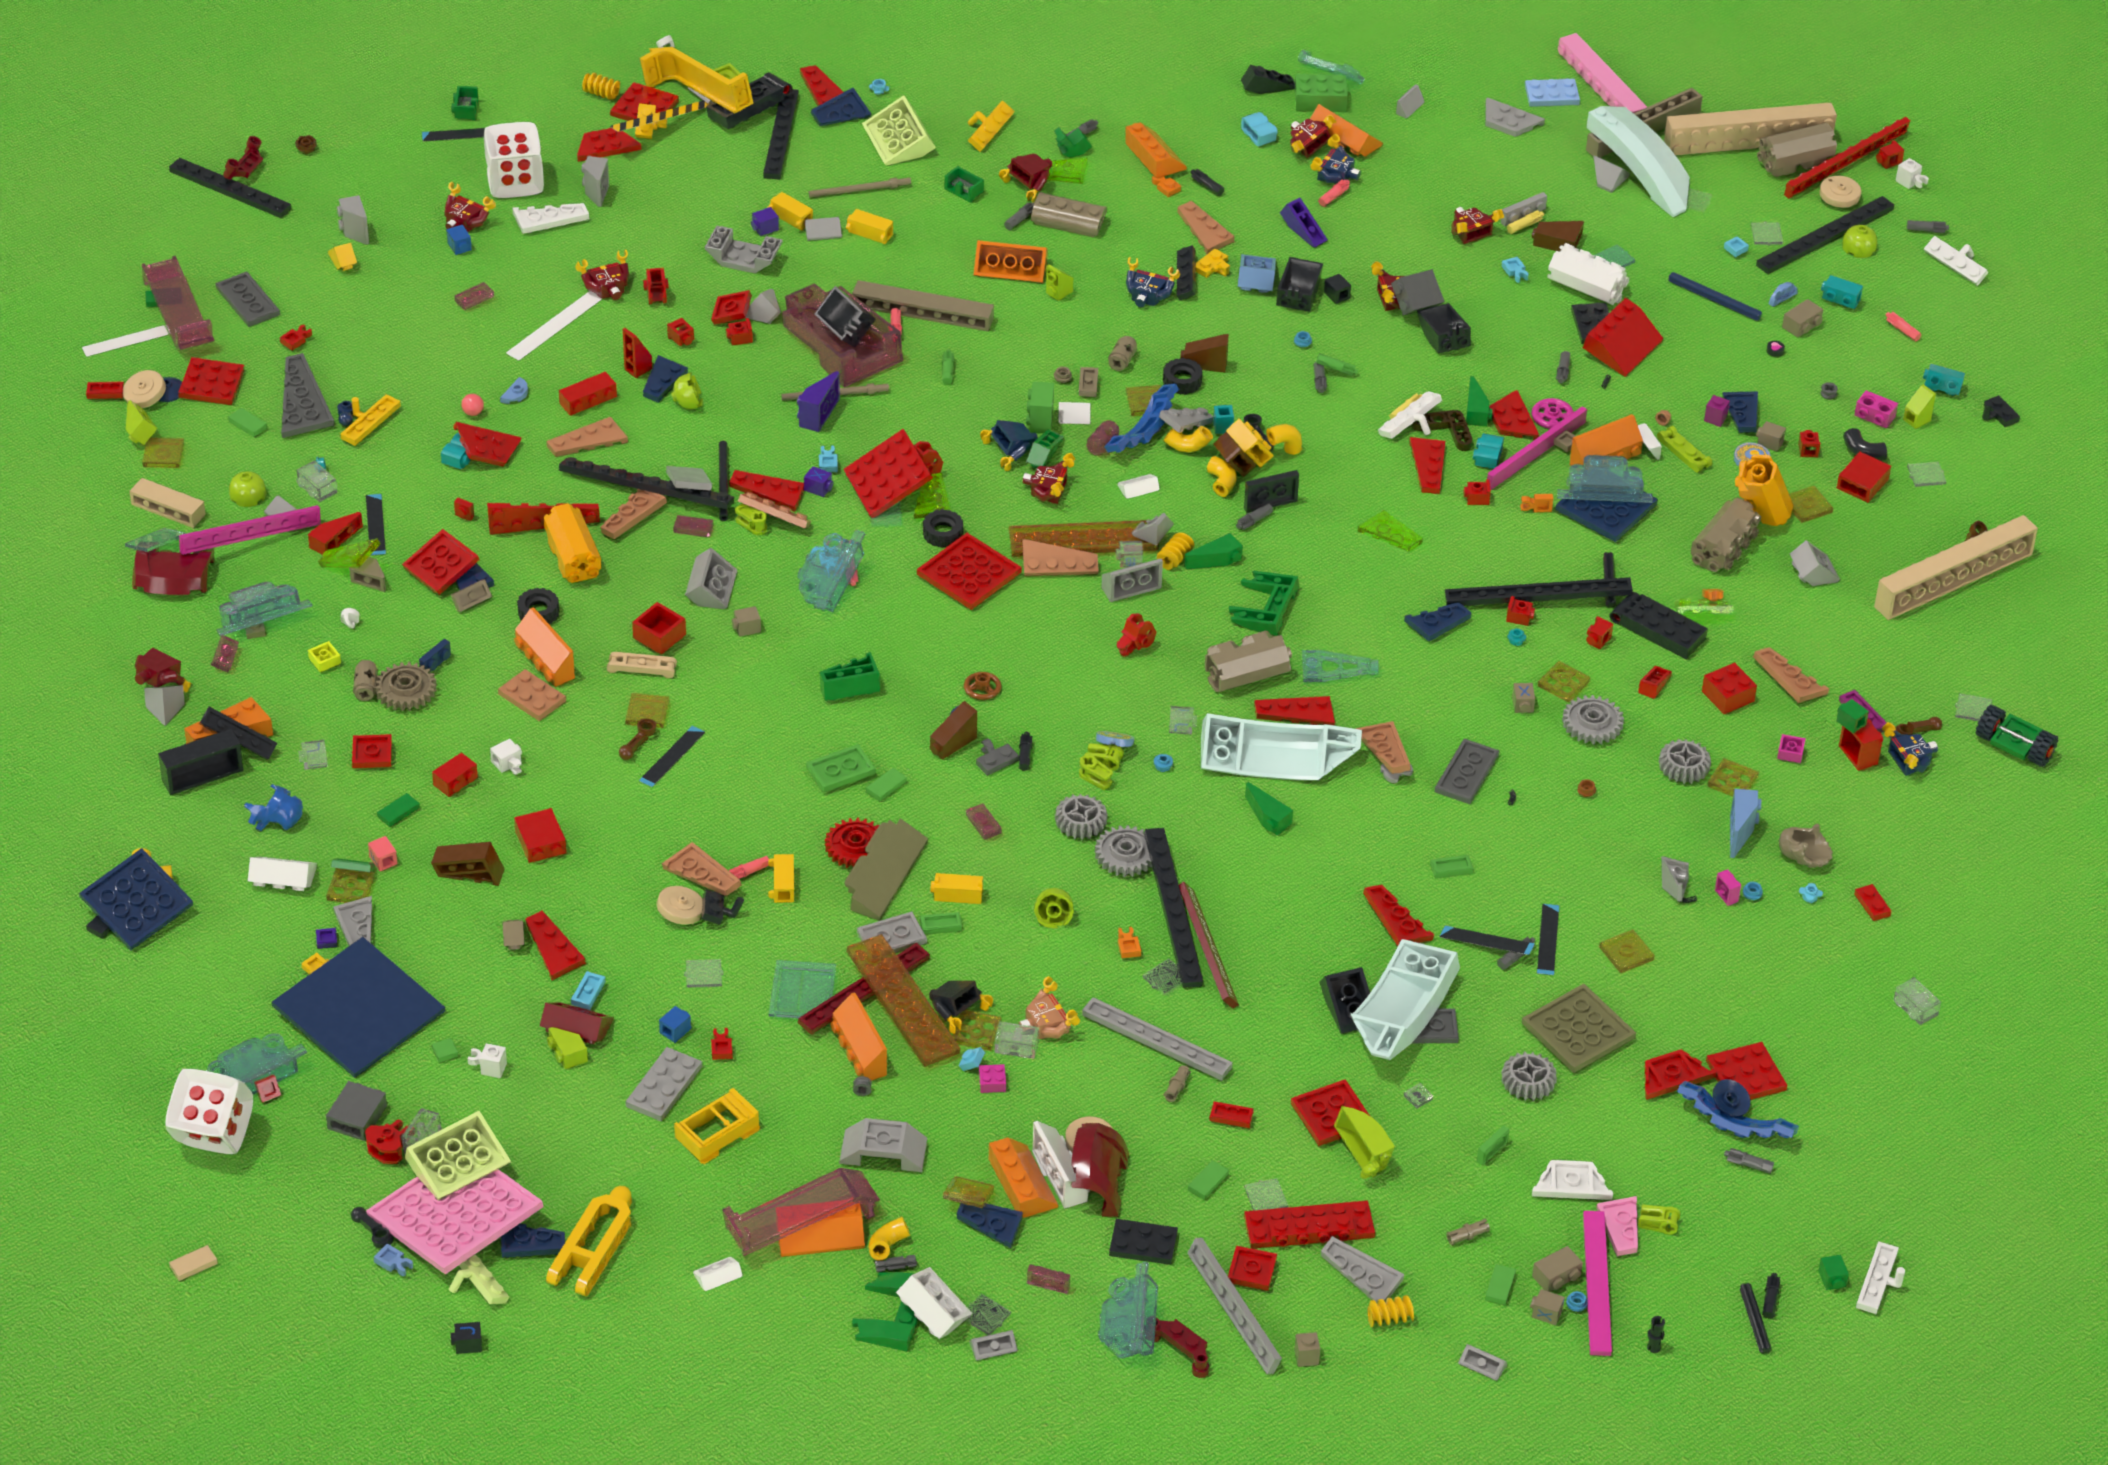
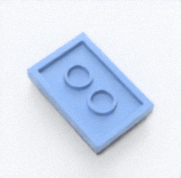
M1575 79L1525 80V89L1530 107L1579 105L1580 103Z

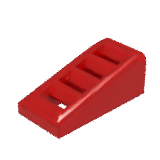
M1655 665L1640 680L1638 693L1654 699L1672 675V671Z

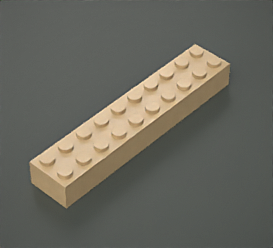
M1832 103L1667 116L1664 142L1675 155L1759 148V140L1761 138L1823 123H1828L1834 131L1837 114Z
M2023 515L1994 529L1985 531L1963 543L1956 544L1954 547L1941 551L1934 556L1927 557L1925 560L1912 564L1894 574L1883 577L1879 580L1874 607L1887 620H1890L2029 557L2033 553L2038 528Z

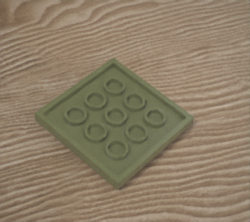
M1585 984L1578 986L1522 1018V1024L1573 1073L1636 1038V1032Z

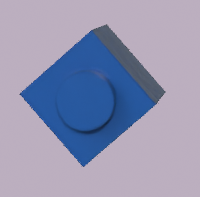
M463 225L446 229L447 243L455 255L472 250L471 237Z
M676 1006L659 1019L660 1034L676 1043L691 1030V1016L685 1010H681Z

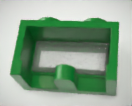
M457 86V92L453 93V103L451 106V112L455 114V118L476 120L479 101L478 87Z
M956 166L944 176V189L972 203L974 198L984 191V179Z

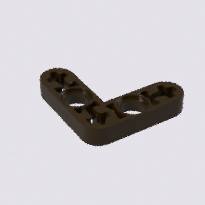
M1449 410L1424 414L1430 430L1449 428L1458 450L1468 451L1471 449L1472 436L1461 411ZM1439 419L1442 422H1435L1434 420ZM1416 420L1412 423L1414 430L1423 431L1419 421ZM1456 429H1461V430H1464V431H1463V432H1458V431H1456Z

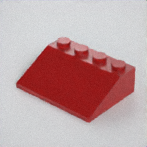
M1625 298L1588 333L1582 348L1626 377L1664 338L1643 310Z

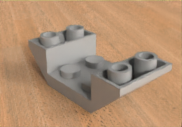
M716 226L705 245V250L722 267L755 274L772 263L783 240L766 236L760 246L733 240V229Z
M865 1118L845 1129L839 1164L860 1166L862 1155L901 1159V1170L922 1172L927 1137L907 1122Z

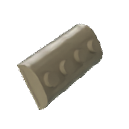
M1040 192L1033 206L1031 221L1036 225L1095 237V235H1098L1106 216L1107 207Z

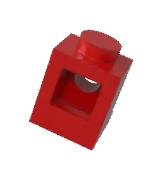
M1894 140L1890 145L1880 148L1876 159L1885 169L1902 163L1904 149Z
M679 318L667 324L668 339H672L679 346L684 344L690 345L694 340V328L683 318Z
M745 318V321L728 323V328L725 329L726 338L730 339L732 346L753 343L752 326L749 318Z
M1812 430L1800 432L1798 441L1800 457L1818 458L1820 450L1818 432H1813ZM1805 447H1813V450H1805Z
M1486 479V482H1467V487L1463 489V497H1467V505H1489L1491 494L1490 479Z
M1511 596L1506 622L1528 626L1530 619H1534L1535 608H1532L1533 603L1516 600L1514 596Z
M1597 616L1595 624L1591 625L1587 630V644L1601 649L1612 637L1613 623Z

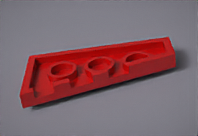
M734 470L729 481L730 487L744 493L756 494L762 499L774 501L775 505L787 506L793 512L796 511L804 492V483L739 470Z
M1330 696L1254 700L1256 719L1279 722L1285 719L1296 724L1302 721L1310 722V725L1327 724L1335 726Z
M1382 884L1364 888V896L1397 946H1399L1402 939L1416 943L1433 940L1434 934L1430 930L1426 931L1423 928V923L1419 919L1415 920L1406 907L1400 906L1397 903L1398 899Z
M543 910L525 918L526 926L537 945V950L543 958L551 980L586 964L585 957Z

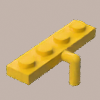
M1003 100L988 117L977 111L969 119L968 125L973 126L978 120L982 124L968 139V142L981 152L1015 111Z
M386 394L364 413L360 411L359 398L353 397V415L358 419L340 434L341 439L356 446L401 407L400 401Z

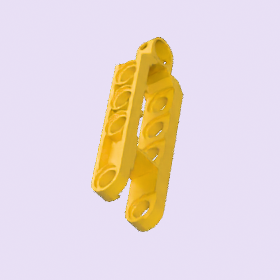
M617 1186L609 1195L606 1194L591 1200L549 1268L546 1277L548 1284L557 1286L562 1277H565L571 1266L574 1265L584 1269L577 1280L575 1293L583 1296L589 1295L631 1226L629 1217L631 1211L629 1207L632 1203V1195L629 1188ZM611 1206L618 1209L617 1216L595 1252L581 1248V1246L584 1247L589 1233L595 1229L594 1225L599 1217L609 1214Z

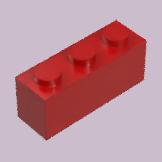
M606 371L559 390V404L570 416L617 397L616 382Z

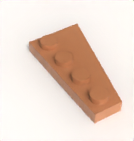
M1189 201L1178 207V214L1185 224L1191 228L1192 234L1196 235L1199 244L1205 248L1206 254L1213 249L1218 250L1234 242V235L1194 202Z
M608 417L546 442L548 449L555 457L578 453L580 449L594 450L595 446L605 445V447L613 446V443L620 441L622 444L628 443V437L615 421Z
M637 489L635 494L632 493L628 497L629 501L618 508V513L612 514L601 526L602 534L616 539L666 504V497L658 493Z
M747 492L739 496V502L802 528H809L811 520L807 519V515L799 512L795 514L790 511V508L775 505L773 501L762 499L753 493Z
M1026 539L1022 540L1024 576L1098 574V554Z
M1770 647L1754 652L1753 658L1798 703L1828 694V687L1825 685L1821 687L1816 683L1817 680L1815 678L1802 674V669L1789 665L1786 658Z
M1393 721L1356 728L1362 730L1361 740L1392 774L1411 770L1409 759Z
M693 842L662 863L664 870L724 896H728L742 886L740 879Z

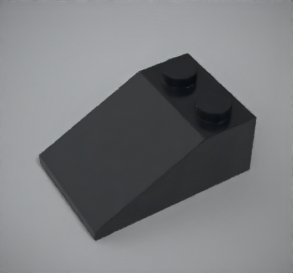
M1360 967L1324 976L1319 983L1325 1002L1340 1033L1344 1034L1358 1030L1350 1013L1353 1014L1370 994L1363 968Z

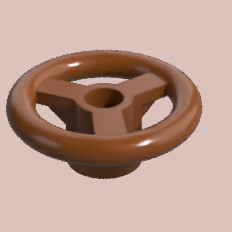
M976 672L965 679L964 690L974 699L988 700L999 694L1001 691V681L992 673ZM975 679V682L972 685H969L970 682ZM990 679L996 684L995 690L990 687ZM980 690L985 691L988 694H977L973 691Z

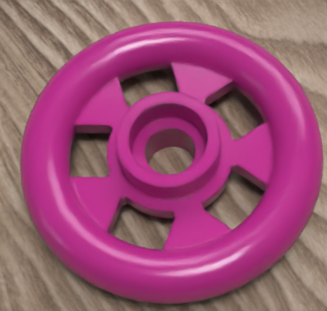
M1547 398L1537 402L1533 406L1531 414L1533 420L1538 425L1551 429L1559 423L1558 419L1562 418L1564 420L1574 410L1563 400Z

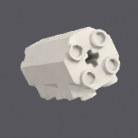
M1567 243L1559 247L1561 249L1560 252L1556 251L1548 268L1551 271V275L1548 274L1547 278L1611 305L1621 301L1623 288L1629 283V277H1626L1625 268L1621 267V265L1614 262L1610 264L1606 259L1599 256L1595 257L1582 249L1579 252V249Z

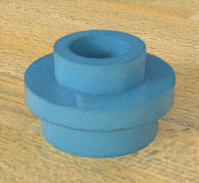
M1300 331L1294 337V343L1299 347H1307L1312 343V338L1308 332Z
M1159 754L1154 758V766L1158 771L1166 772L1173 765L1172 757L1167 754Z
M1749 882L1743 888V895L1747 899L1757 900L1762 896L1763 890L1757 882Z
M1579 1291L1572 1292L1567 1297V1307L1576 1312L1585 1310L1587 1307L1586 1296Z

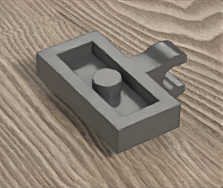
M987 738L981 741L984 745L981 751L985 755L977 758L976 764L988 776L1019 761V755L1009 744L995 749L991 740Z

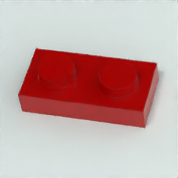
M1873 884L1855 889L1854 895L1873 921L1891 916V909Z

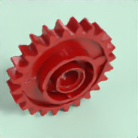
M857 817L856 821L849 818V822L841 820V825L835 823V828L830 827V832L826 833L825 851L828 852V857H832V862L838 861L839 866L846 864V868L850 865L854 867L861 856L868 855L865 852L866 846L879 825L874 826V821L867 823L866 818L863 821H860L859 817Z

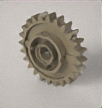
M401 662L400 666L393 664V668L386 667L387 672L381 671V676H377L375 687L377 699H381V704L386 703L387 708L393 706L394 710L398 707L401 708V711L405 708L411 711L412 707L419 709L418 705L425 706V701L431 702V697H434V692L437 691L434 673H430V669L425 670L424 665L418 667V663L411 665L408 662L407 665H404Z

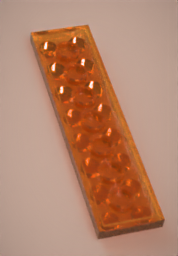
M1147 520L1009 526L1012 557L1023 556V539L1089 553L1159 550V543L1154 545L1132 535V532L1140 522L1148 524Z
M882 934L847 946L846 952L924 1067L960 1054V1047Z

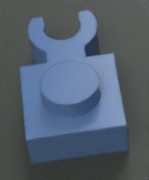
M386 1244L374 1256V1263L390 1272L395 1268L401 1276L406 1275V1269L403 1267L413 1268V1262L408 1258H404L403 1252L389 1244Z

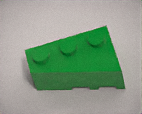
M871 652L866 653V657L859 660L856 658L851 659L850 663L844 666L838 664L819 672L820 689L825 701L872 694L880 691V673Z

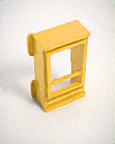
M732 1088L729 1090V1093L679 1123H674L675 1138L701 1164H706L719 1156L718 1150L739 1137L746 1139L760 1130L759 1112ZM728 1109L738 1120L730 1124V1121L726 1120L720 1113ZM717 1116L727 1127L703 1141L692 1131Z

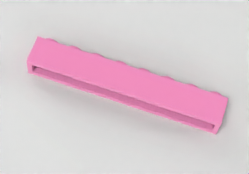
M1577 33L1559 38V54L1566 59L1568 64L1585 79L1609 106L1626 107L1633 114L1647 108Z

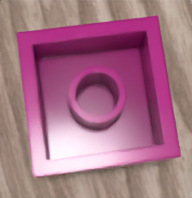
M1782 734L1777 759L1801 763L1806 738Z
M1728 869L1717 873L1715 891L1727 906L1737 903L1740 896V882L1735 879Z
M1004 1064L979 1065L980 1093L1006 1092Z

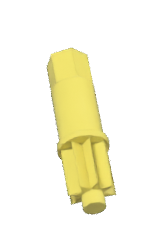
M1537 210L1527 214L1525 217L1508 224L1507 230L1510 234H1513L1528 226H1532L1543 219L1544 213Z
M1416 393L1410 399H1407L1389 415L1390 419H1393L1397 416V413L1405 410L1412 402L1422 397V394L1418 395Z

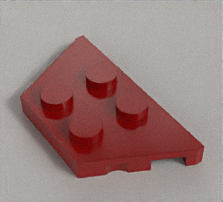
M613 128L587 132L583 135L577 153V161H585L588 156L601 158L641 150V143L624 131L618 132Z
M1518 390L1511 392L1489 406V409H1492V420L1499 435L1522 438L1523 435L1533 436V440L1539 437L1536 426Z
M455 422L453 425L454 430H458L461 436L460 442L465 447V452L469 459L503 467L522 439L519 436L461 422Z
M1682 1049L1645 1060V1098L1648 1100L1676 1091L1684 1081L1698 1084L1716 1078L1717 1072L1713 1068L1708 1070L1702 1066L1700 1060L1691 1057Z

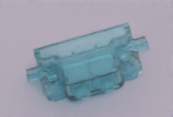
M1585 456L1583 465L1574 464L1570 466L1567 477L1568 490L1557 489V499L1653 503L1652 493H1643L1642 471L1634 466L1628 467L1627 459L1621 456Z
M855 530L850 540L843 539L837 533L829 534L824 538L823 546L814 547L806 556L805 563L799 569L797 577L800 580V592L807 603L813 604L814 608L830 612L835 610L864 556L861 545L865 536L864 532Z
M262 582L229 594L230 602L219 606L223 628L216 631L219 636H223L312 607V603L309 600L300 602L298 590L293 586L284 584L275 587L271 582Z
M272 1033L263 1037L262 1040L251 1038L229 1050H225L218 1055L216 1061L208 1065L207 1071L240 1080L247 1085L252 1094L257 1093L255 1081L274 1075L277 1082L297 1073V1058L307 1054V1050L302 1044L288 1049L284 1044L283 1037Z
M1148 1262L1136 1265L1135 1278L1128 1280L1125 1277H1120L1114 1280L1108 1290L1112 1298L1107 1299L1102 1304L1098 1336L1100 1341L1105 1342V1345L1118 1358H1126L1136 1354L1146 1356L1154 1353L1158 1285L1148 1274Z

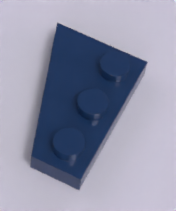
M854 88L830 99L810 112L819 126L868 118L872 115Z
M658 355L644 387L643 397L659 403L674 387L675 381L680 376L688 373V367Z
M1455 603L1438 607L1437 611L1429 613L1426 610L1420 612V615H1406L1404 621L1430 642L1470 619L1471 612L1462 604Z
M962 1198L957 1211L958 1220L1009 1248L1013 1245L1023 1218V1212Z
M520 1223L501 1236L502 1258L559 1254L565 1244V1232L541 1227L533 1229L528 1228L526 1224Z

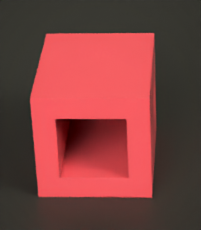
M386 836L368 843L369 857L379 871L397 865L396 850Z

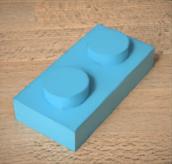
M587 971L571 998V1005L590 1010L606 982L605 976Z

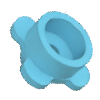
M875 79L869 85V88L875 94H882L884 91L889 90L883 79Z
M1809 883L1806 887L1799 889L1803 900L1809 903L1817 901L1818 897L1823 895V892L1818 890L1814 883Z

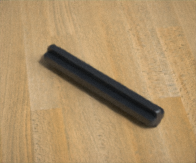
M1605 552L1603 557L1604 579L1615 578L1613 553ZM1616 596L1605 597L1608 608L1616 606Z
M1743 1283L1740 1285V1292L1759 1351L1762 1354L1771 1352V1344L1752 1285L1750 1283Z

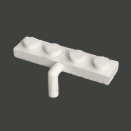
M1934 236L1924 248L1926 253L1977 286L1988 274L1987 269L1970 259L1974 257V253L1969 244L1964 245L1960 251H1957Z
M1429 391L1424 393L1422 397L1412 402L1405 410L1397 413V416L1385 422L1378 429L1379 434L1392 439L1416 420L1420 422L1424 435L1430 434L1431 431L1424 414L1442 401L1441 395Z
M1878 1241L1856 1308L1877 1314L1886 1285L1896 1288L1902 1286L1905 1274L1904 1268H1897L1895 1278L1889 1277L1899 1247Z

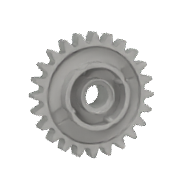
M1584 695V699L1577 697V701L1571 700V703L1566 705L1562 722H1564L1563 728H1567L1566 732L1571 733V737L1577 736V741L1584 739L1585 743L1591 741L1593 745L1596 741L1602 744L1603 740L1609 743L1610 738L1615 740L1616 735H1620V730H1623V712H1619L1620 707H1614L1615 702L1608 703V698L1602 700L1601 696L1595 699L1594 695L1591 698Z
M1120 825L1118 830L1111 827V832L1105 830V835L1100 834V839L1096 840L1095 859H1098V864H1102V869L1109 868L1108 873L1115 871L1116 876L1122 873L1124 877L1129 873L1133 877L1134 873L1141 875V870L1147 872L1148 867L1152 868L1144 829L1137 831L1136 826L1130 829L1129 825L1125 829Z

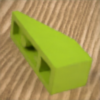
M129 400L126 417L128 437L136 444L140 442L145 445L158 428L142 407Z

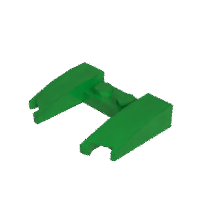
M1254 570L1252 574L1255 578L1252 580L1243 578L1241 585L1270 594L1264 610L1229 606V613H1234V617H1231V622L1257 632L1268 631L1271 635L1277 636L1283 624L1282 617L1290 600L1294 599L1298 592V576Z
M880 1272L874 1282H868L865 1285V1290L900 1298L896 1292L914 1273ZM901 1301L894 1321L853 1318L852 1326L859 1329V1333L855 1335V1340L907 1352L919 1319L915 1316L914 1311Z

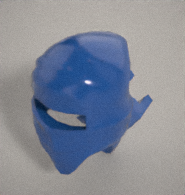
M274 784L271 787L276 791L266 807L250 803L244 804V807L251 812L248 823L255 825L256 821H258L256 829L260 831L269 822H276L282 825L284 830H288L300 820L303 813L301 799L297 796L291 797L289 790Z

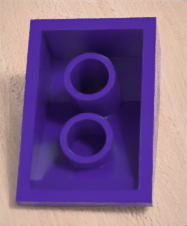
M835 371L809 386L802 395H799L797 399L799 427L820 432L840 399V372Z

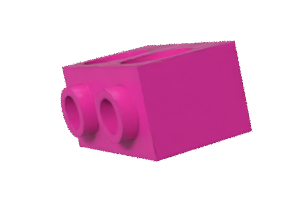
M1866 390L1856 402L1854 416L1887 429L1896 417L1898 403Z

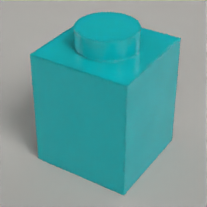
M1232 405L1214 406L1213 424L1215 434H1224L1234 423Z

